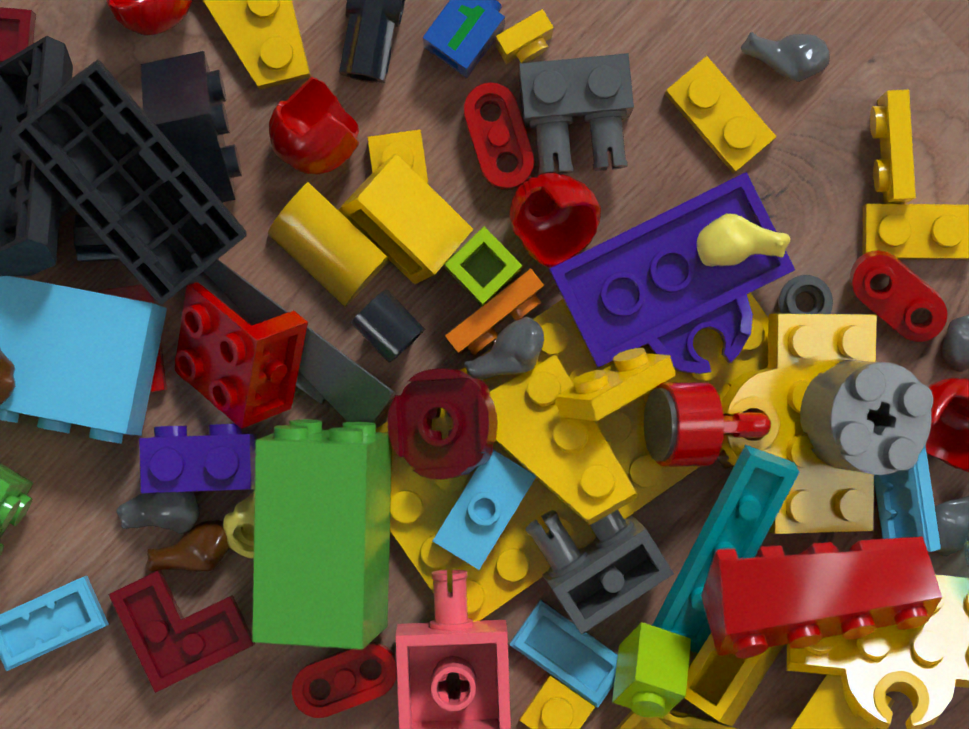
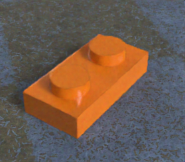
M530 268L445 335L446 340L458 355L469 349L475 356L496 340L498 334L494 327L510 315L515 321L520 320L542 303L536 294L543 290L544 284Z

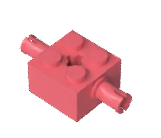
M452 569L453 592L451 593L448 592L447 570L432 572L435 620H431L429 623L397 624L396 659L399 729H511L506 620L473 621L468 618L466 585L468 575L466 570ZM448 673H459L460 680H464L460 682L458 691H449L448 683L444 682L447 680Z

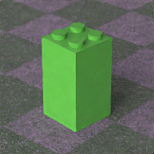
M290 420L289 425L274 426V433L256 440L252 642L363 649L388 627L392 445L388 433L376 432L375 423L345 422L343 423V428L322 430V421Z

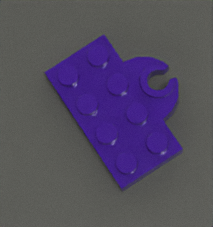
M747 172L549 269L597 368L613 361L614 356L623 351L639 348L646 344L653 354L670 355L674 370L678 372L692 374L710 373L712 371L709 361L698 356L693 347L695 334L705 328L713 329L721 336L723 341L722 356L728 363L732 362L740 354L749 336H751L753 313L747 294L795 271L786 250L782 258L754 254L740 264L731 266H706L699 257L697 251V237L707 225L724 214L739 215L759 227L776 232Z

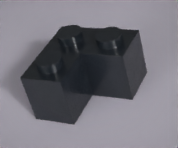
M204 51L141 64L142 99L145 114L222 203L236 200L233 178L242 176V169L236 145L226 146L223 134L230 133L223 103L227 100L220 70L210 71Z

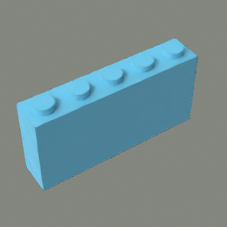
M0 276V349L15 366L14 379L16 383L10 397L0 405V420L18 423L20 413L39 417L38 428L63 433H70L71 424L91 427L89 438L122 444L124 434L141 436L167 308L144 301L13 276Z

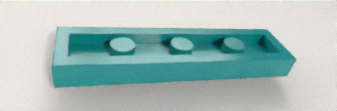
M748 445L744 446L652 626L691 638L690 651L696 653L700 651L711 634L701 594L716 550L736 549L738 559L754 558L758 549L800 473L794 462Z

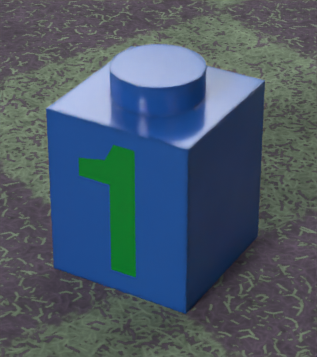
M449 0L423 36L424 48L465 78H468L496 40V35L500 34L505 27V16L499 13L502 5L497 0Z

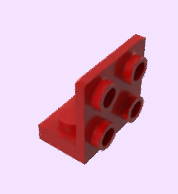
M199 282L189 284L186 287L174 369L184 381L188 382L219 411L243 429L292 408L308 321L293 310L251 326Z

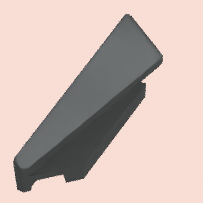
M219 259L189 282V284L199 282L251 326L288 313L287 310ZM307 326L296 386L322 405L327 400L347 422L375 423L396 393Z

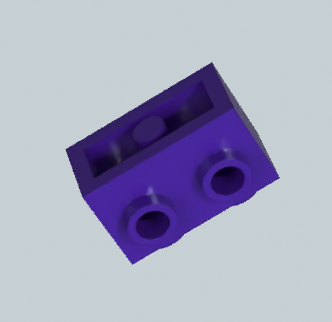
M236 424L209 425L208 436H187V426L154 427V437L139 438L141 493L255 489L257 434H242V429Z

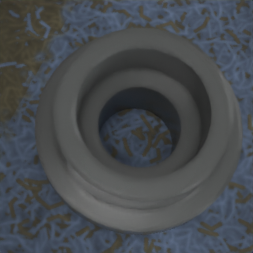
M800 275L789 280L782 287L778 298V307L781 314H830L833 307V297L824 281L812 275ZM799 293H808L813 298L814 306L810 312H802L797 308L795 301Z

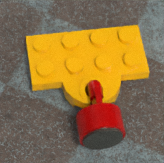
M769 314L768 368L746 372L728 383L730 389L722 402L716 389L710 383H660L659 386L654 388L647 399L644 411V437L649 454L662 467L710 466L716 461L721 447H723L729 457L727 462L735 466L744 446L748 445L794 462L800 472L768 532L789 534L873 531L874 474L834 468L818 459L811 450L814 447L810 442L808 434L803 433L800 423V408L808 385L819 373H825L828 369L835 366L836 363L845 360L876 362L877 315Z

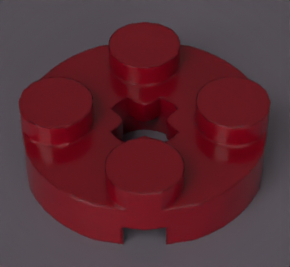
M428 369L410 378L407 381L410 383L404 387L401 395L394 397L388 412V435L392 448L398 457H404L407 463L415 468L412 471L420 476L439 480L467 475L476 467L484 465L489 461L497 436L498 420L494 402L490 397L489 388L485 382L456 369ZM441 408L447 410L448 417L453 419V429L449 430L448 437L442 439L440 430L432 429V419L440 417Z

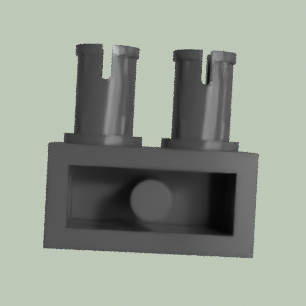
M629 53L519 64L518 77L523 123L525 128H536L540 167L538 169L539 175L554 172L553 157L557 158L558 174L574 172L568 125L578 122L590 123L594 162L592 164L593 170H607V167H609L607 151L611 154L612 170L628 167L622 120L629 118L634 108Z
M554 510L541 515L549 528L548 533H545L536 519L526 527V532L528 535H531L550 565L548 571L542 575L581 634L674 574L647 529L633 515L624 519L619 510L589 525L596 538L592 543L580 549L577 548L558 518L559 515Z

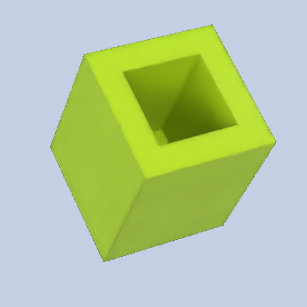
M485 226L444 264L445 270L481 307L495 297L522 270L520 262Z
M641 622L619 645L612 703L631 708L639 716L663 718L686 696L691 638Z

